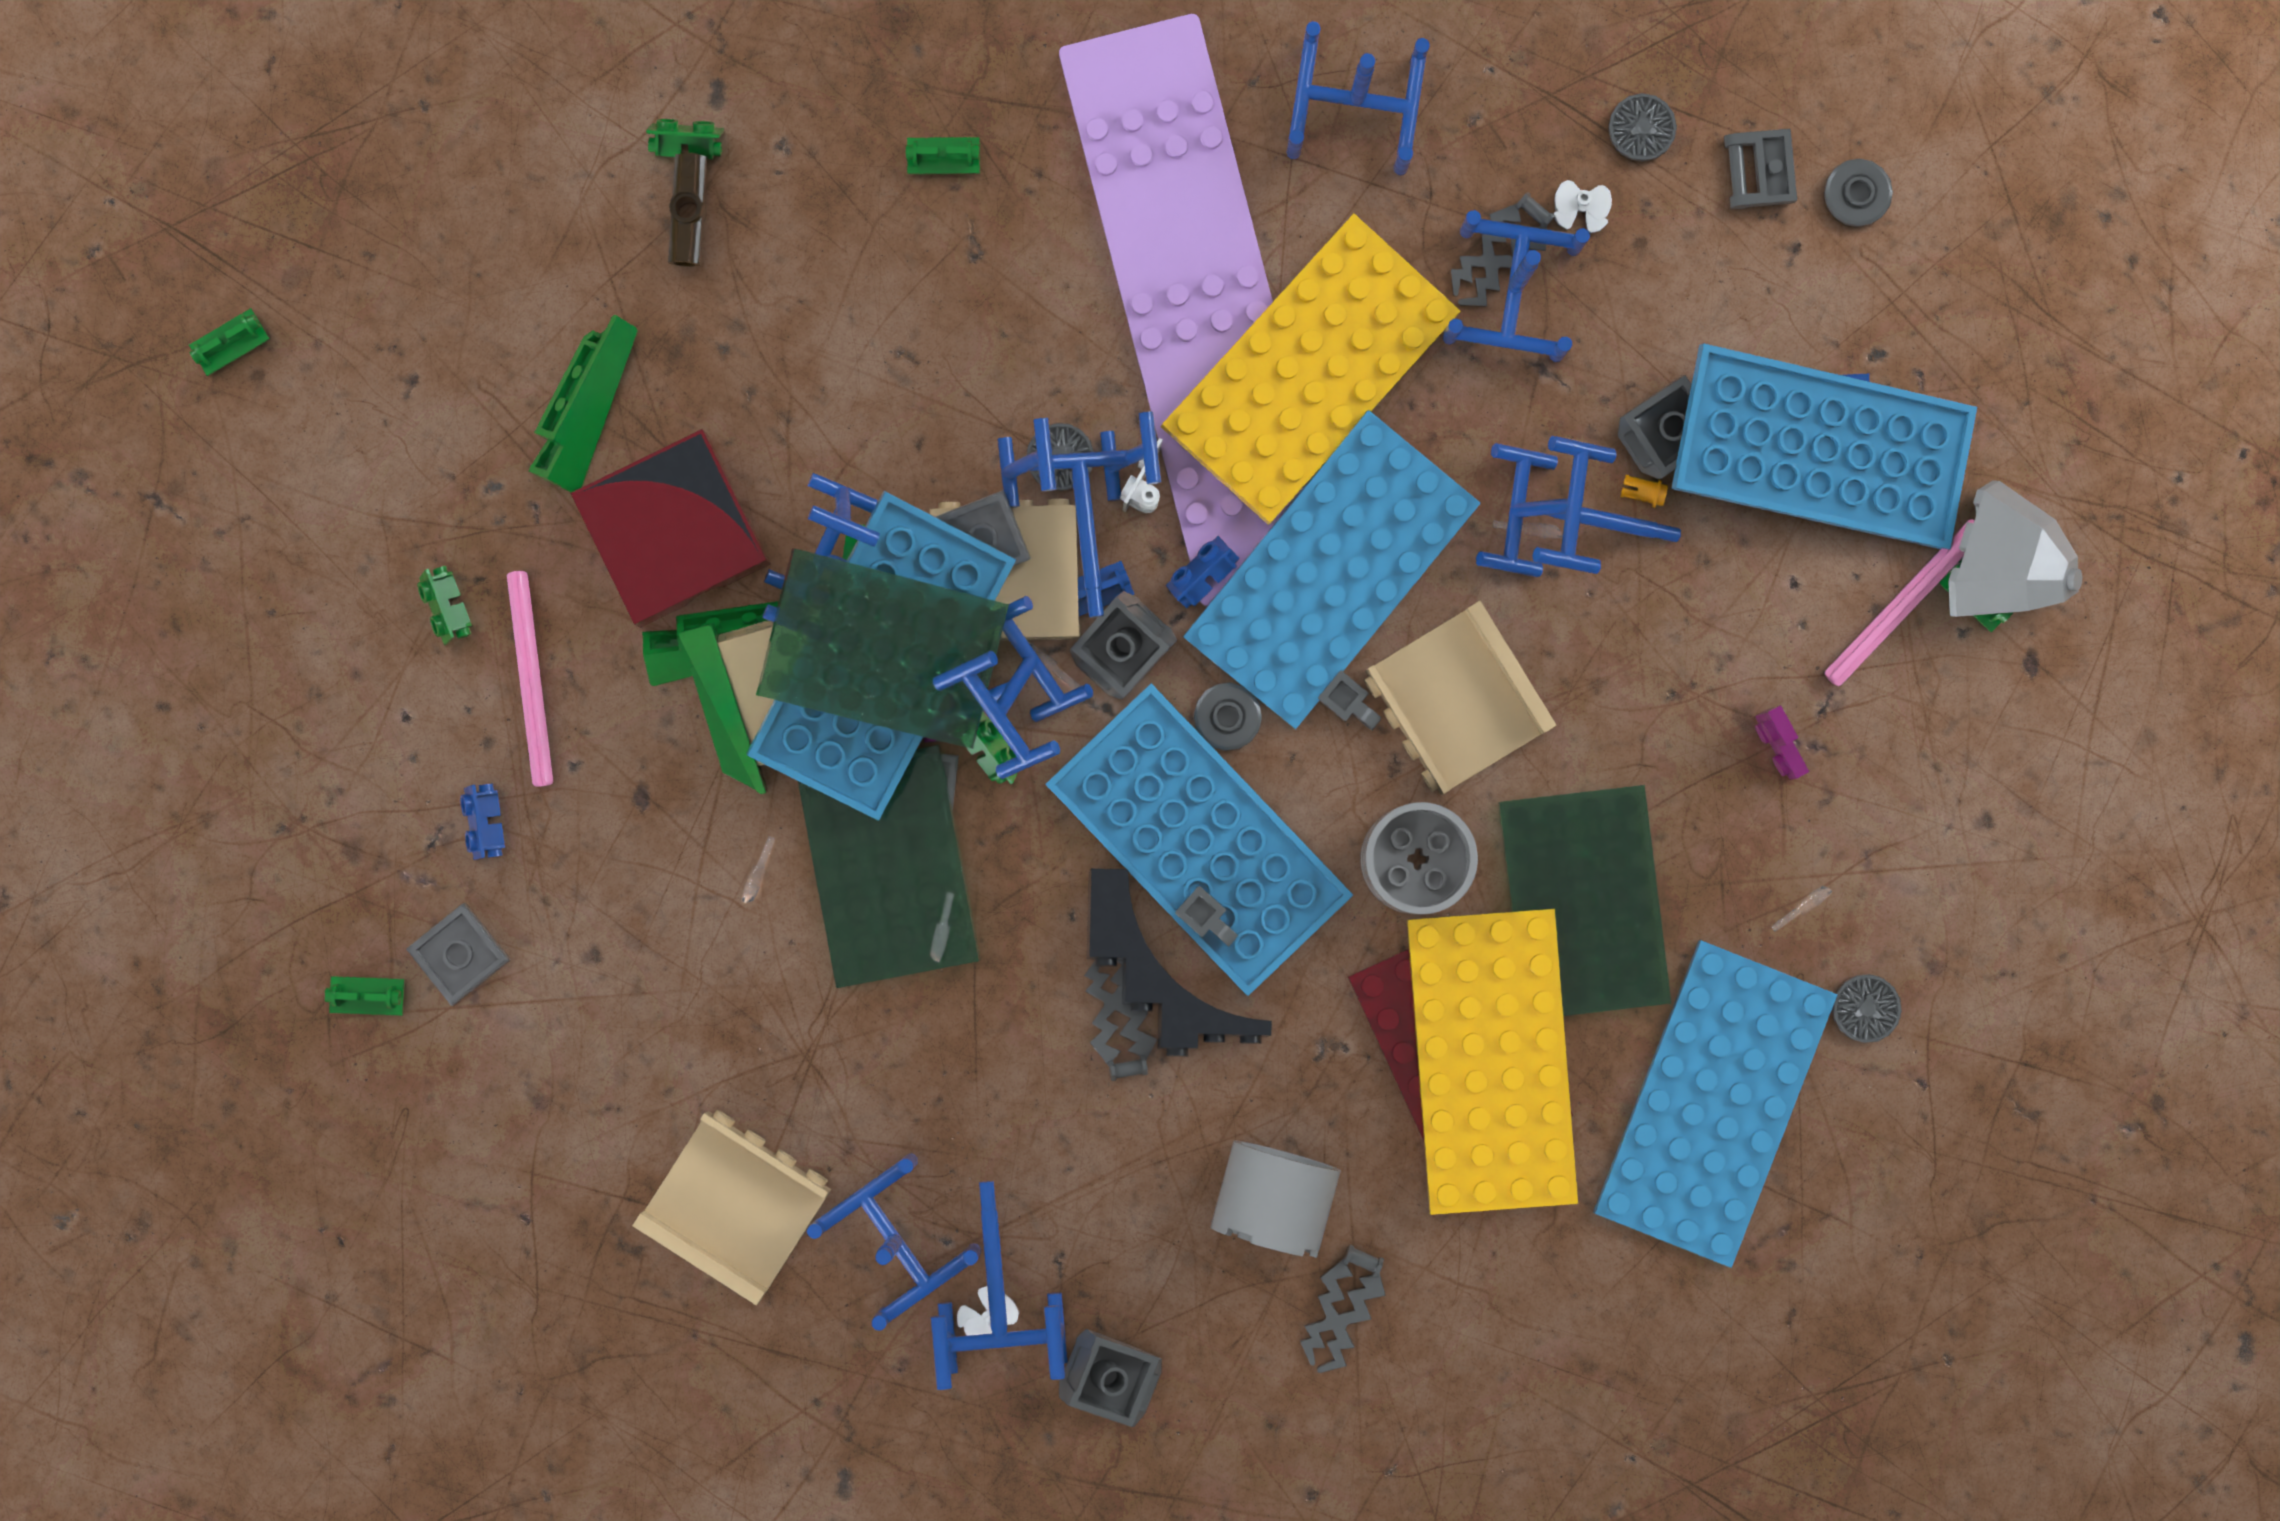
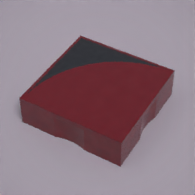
M703 429L570 493L634 625L640 628L687 606L696 597L705 592L726 587L771 565L749 518L744 514L732 490L730 479L708 434Z

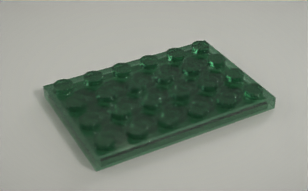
M792 548L756 695L973 749L983 708L963 681L939 691L933 684V678L989 651H993L997 655L1009 604ZM993 667L977 674L987 689Z
M940 745L916 749L879 821L798 781L836 988L981 961Z
M1645 785L1498 802L1511 912L1555 909L1563 1016L1671 1004Z

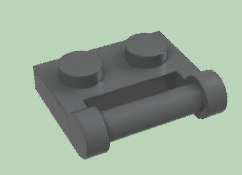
M1791 128L1733 133L1724 136V145L1726 149H1729L1733 191V196L1729 197L1731 209L1791 204L1797 201ZM1744 146H1753L1757 193L1747 194Z

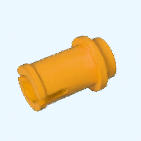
M1625 475L1623 484L1637 487L1638 489L1633 490L1622 487L1620 497L1652 504L1651 508H1655L1656 505H1664L1668 485L1662 484V480L1658 479V482Z

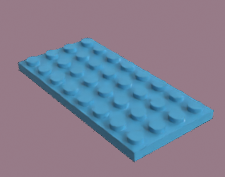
M1701 344L1698 348L1671 489L1932 548L1949 550L1952 544L1977 407L1709 344Z
M1367 410L1182 637L1296 729L1319 702L1318 697L1340 670L1344 671L1481 503L1371 411Z
M883 491L865 527L880 533L875 547L857 540L815 621V624L834 631L830 644L827 645L807 636L746 753L747 756L878 821L949 689L948 687L941 691L937 690L933 684V678L962 664L1016 561L1015 558L886 491Z
M1152 683L1045 784L1247 996L1353 896L1344 884ZM1198 886L1202 887L1226 909L1220 919L1239 935L1229 947L1211 930H1208L1201 937L1175 914L1177 909Z
M1699 940L1593 1213L1732 1268L1838 994Z

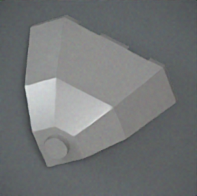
M1992 480L1978 489L1973 502L1976 508V518L1974 523L1966 524L1959 549L1964 552L1960 568H1952L1948 581L1950 616L1959 617L2030 611L2063 603L2078 593L2082 584V572L2078 569V556L2058 522L2000 481Z

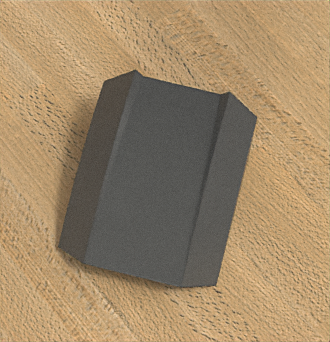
M1681 375L1620 418L1619 439L1640 471L1658 479L1666 476L1675 470L1692 385L1686 375Z
M1125 591L1115 597L1103 611L1104 616L1098 617L1069 650L1078 668L1106 694L1122 700L1177 642L1171 627L1164 624L1138 597Z
M1085 1329L1076 1338L1075 1346L1065 1368V1378L1059 1380V1398L1068 1406L1135 1427L1146 1413L1162 1373V1358L1103 1334Z

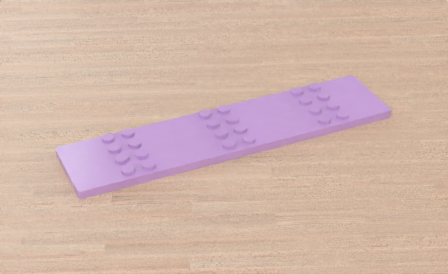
M1188 14L1063 46L1059 50V58L1151 412L1154 413L1156 434L1158 440L1159 438L1163 439L1161 453L1189 561L1191 562L1197 556L1198 551L1204 544L1213 541L1217 536L1240 558L1235 563L1237 567L1219 584L1211 575L1205 579L1213 589L1200 603L1208 606L1307 483L1268 525L1160 427L1273 302L1200 20L1196 14Z

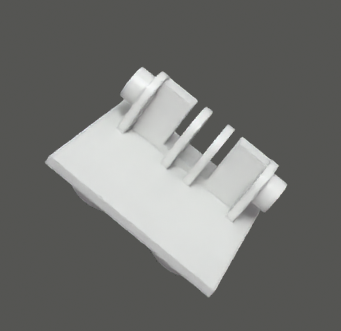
M1161 438L1157 441L1158 453L1163 441ZM1143 459L1138 464V468L1142 469L1139 476L1136 478L1131 475L1121 492L1120 499L1124 501L1122 509L1124 512H1126L1129 505L1143 513H1152L1158 506L1160 498L1158 489L1144 481L1146 474Z

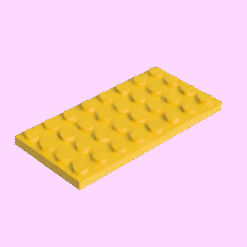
M1353 213L1160 427L1269 525L1329 459L1365 412L1374 409L1446 329L1449 322L1455 319L1461 311Z
M1555 909L1407 920L1430 1214L1578 1204Z

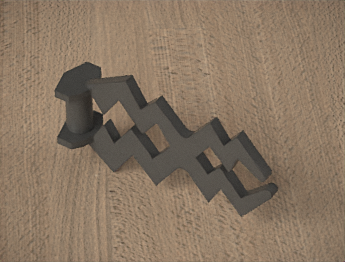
M1527 192L1517 204L1491 213L1489 216L1492 221L1521 223L1519 210L1522 208L1541 225L1540 229L1547 230V226L1555 215L1553 213L1550 214L1531 198V194ZM1482 234V256H1460L1462 269H1451L1454 296L1459 294L1460 279L1472 283L1471 267H1484L1486 278H1475L1478 297L1459 299L1458 305L1487 307L1486 289L1500 291L1498 270L1501 267L1511 268L1516 239H1511L1512 256L1495 255L1492 242L1506 243V238ZM1530 242L1529 250L1546 251V244Z
M1117 960L1122 966L1110 979L1111 982L1119 986L1113 994L1101 989L1110 974L1098 972L1100 966H1095V961L1084 975L1094 981L1085 992L1104 1003V1007L1092 1022L1102 1032L1090 1044L1108 1065L1111 1081L1143 1074V1076L1148 1075L1146 1060L1157 1041L1156 1038L1137 1030L1148 1015V1012L1131 1011V1004H1122L1123 960ZM1115 1010L1131 1018L1119 1035L1136 1042L1127 1051L1140 1057L1139 1060L1117 1064L1113 1062L1121 1051L1106 1045V1042L1117 1030L1118 1026L1106 1019Z
M1352 1245L1347 1247L1342 1260L1320 1276L1329 1290L1318 1295L1326 1318L1304 1325L1310 1338L1300 1340L1310 1365L1314 1366L1313 1348H1325L1320 1332L1333 1330L1336 1338L1327 1341V1345L1334 1360L1318 1366V1373L1347 1366L1340 1350L1354 1348L1346 1330L1347 1325L1371 1320L1364 1300L1386 1296L1380 1276L1384 1259L1355 1249ZM1350 1262L1372 1271V1275L1359 1277L1365 1287L1347 1291L1354 1310L1338 1314L1332 1303L1344 1300L1345 1297L1336 1279L1353 1276L1347 1264Z

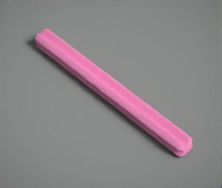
M1968 520L1954 534L1951 549H1940L1825 670L1824 675L1831 683L1838 687L1841 686L1963 558L1964 552L1959 549L1966 524L1974 523L1975 520Z
M513 571L507 574L532 784L537 787L553 784V774L528 574L525 571Z

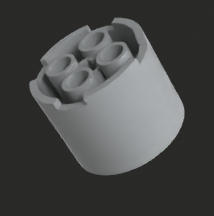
M1427 802L1406 804L1381 816L1368 830L1360 853L1362 875L1373 895L1387 907L1408 914H1431L1454 905L1470 888L1475 878L1478 864L1476 843L1465 822L1451 810ZM1415 849H1420V855L1426 857V862L1419 864L1418 870L1414 869L1412 862L1407 861L1408 855L1414 854Z
M1234 1140L1210 1228L1228 1236H1231L1232 1233L1237 1234L1238 1238L1250 1241L1251 1244L1298 1256H1303L1305 1251L1310 1254L1309 1256L1317 1258L1341 1170L1286 1151Z

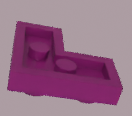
M1782 706L1767 709L1756 715L1755 718L1758 722L1755 725L1756 732L1764 744L1770 743L1776 754L1772 759L1779 773L1782 776L1787 775L1789 780L1797 779L1808 773L1809 770L1793 743L1799 737Z

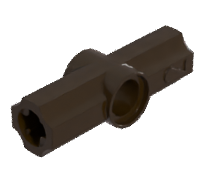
M684 152L675 154L673 196L669 204L671 226L668 263L680 267L701 266L703 223L707 215L705 192L708 157L704 155ZM691 202L697 205L693 216L689 218L679 216L680 208L685 203Z

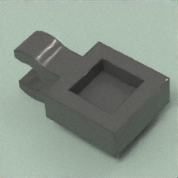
M1342 670L1318 697L1322 704L1345 723L1353 714L1361 723L1373 731L1382 718L1363 703L1369 693Z
M1200 886L1194 890L1175 912L1178 917L1201 937L1208 930H1211L1229 947L1239 936L1220 919L1226 909Z

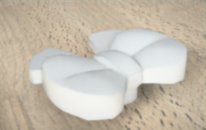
M1570 180L1561 183L1554 197L1556 211L1554 212V219L1559 226L1567 230L1571 228L1577 212H1585L1589 233L1599 232L1608 223L1606 217L1612 205L1610 190L1604 185H1599L1591 191L1580 190Z
M987 1286L979 1288L977 1293L983 1306L986 1308L982 1315L966 1305H962L957 1313L958 1327H964L967 1336L992 1333ZM1005 1295L1007 1325L1014 1324L1018 1320L1019 1311L1015 1302Z

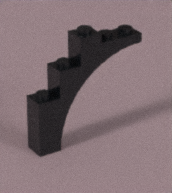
M1091 868L1088 875L1087 959L1095 960V966L1116 967L1117 960H1123L1122 1004H1131V1011L1152 1012L1153 1005H1158L1157 1049H1166V1056L1188 1057L1189 1050L1198 1049V1036H1203V1042L1225 1043V1036L1240 1037V1043L1262 1044V1037L1271 1036L1272 1021L1250 1019L1217 1009L1198 999L1179 985L1156 960L1138 927L1129 892L1128 870Z

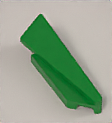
M613 315L606 330L602 333L592 330L583 337L534 431L535 434L547 441L528 472L570 493L582 488L638 332L635 326L619 316Z
M782 600L677 615V630L642 632L643 657L650 685L657 686L692 676L690 667L694 665L678 633L714 622L717 633L720 635L767 621L762 617L768 604L791 613V603Z
M715 623L678 633L694 665L690 667L722 772L755 789L760 794L766 793L767 786L761 767L757 765L755 759L746 754L751 744L717 644L718 633Z

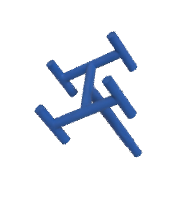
M1315 21L1309 22L1306 26L1286 151L1287 156L1290 159H1297L1301 154L1309 99L1403 114L1397 157L1393 169L1397 175L1406 174L1413 157L1412 149L1426 56L1430 47L1429 41L1425 38H1419L1415 43L1410 58V71L1405 99L1368 93L1375 65V57L1369 53L1362 55L1351 91L1312 85L1321 27Z
M1469 211L1460 228V235L1463 238H1471L1474 233L1516 239L1501 332L1463 326L1460 319L1455 318L1449 322L1443 333L1442 339L1444 343L1451 345L1456 340L1545 354L1549 355L1553 362H1560L1572 347V340L1569 337H1561L1557 342L1515 335L1522 291L1541 260L1540 253L1536 250L1529 251L1530 242L1564 247L1567 248L1569 255L1577 256L1590 238L1589 231L1581 228L1575 234L1481 219L1478 211Z
M1153 412L1139 413L1142 444L1129 450L1117 451L1114 431L1100 432L1102 452L1052 455L1048 418L1033 420L1037 450L1016 461L1014 460L1012 437L997 439L1003 490L1011 508L1020 507L1016 477L1028 471H1039L1041 491L1056 490L1054 470L1072 468L1083 576L1090 618L1104 616L1087 467L1104 466L1108 501L1121 500L1119 470L1143 459L1146 483H1161Z
M1551 436L1548 441V449L1550 451L1574 455L1568 498L1526 502L1530 467L1536 466L1554 470L1558 464L1557 456L1495 443L1492 446V457L1516 462L1504 555L1480 551L1476 557V564L1478 566L1533 577L1541 576L1543 572L1542 564L1598 574L1601 569V561L1599 559L1575 555L1580 524L1672 542H1678L1681 537V530L1677 527L1582 507L1588 459L1613 463L1616 459V450L1613 448ZM1546 515L1565 520L1561 552L1536 547L1532 555L1533 561L1518 559L1523 517Z
M812 473L807 486L834 497L836 508L831 513L813 505L809 512L808 520L827 528L802 582L771 569L767 571L764 583L791 593V613L768 604L762 618L829 645L834 631L806 620V607L809 601L817 605L824 604L829 596V593L815 588L824 568L840 575L847 561L831 554L840 533L875 547L880 533L852 522L850 504L872 513L878 500Z
M1024 596L987 614L977 633L979 635L999 625L1023 659L1010 681L988 690L978 677V673L998 664V658L993 651L984 653L934 677L933 684L937 690L941 691L963 681L974 697L934 715L923 736L925 738L979 712L985 711L1016 755L1015 758L996 766V773L1000 779L1007 778L1060 754V746L1054 740L1030 750L1006 716L1031 674L1034 675L1050 698L1049 701L1030 710V715L1035 722L1083 702L1094 695L1093 689L1089 684L1082 685L1064 694L1015 624L1013 618L1033 609V603L1028 596Z
M907 1154L903 1159L823 1216L817 1218L807 1229L808 1236L812 1239H817L828 1229L862 1206L885 1239L876 1253L877 1263L886 1265L896 1255L912 1277L916 1286L888 1306L880 1308L872 1319V1327L878 1331L883 1330L889 1322L966 1267L974 1265L981 1254V1247L976 1243H972L965 1251L928 1276L873 1198L915 1168L918 1158L914 1154Z
M994 1181L979 1182L992 1333L955 1337L952 1302L938 1304V1316L931 1317L937 1390L952 1388L951 1374L958 1373L956 1352L1047 1344L1050 1379H1064V1364L1068 1363L1061 1292L1047 1294L1048 1306L1044 1307L1046 1329L1007 1332V1314Z

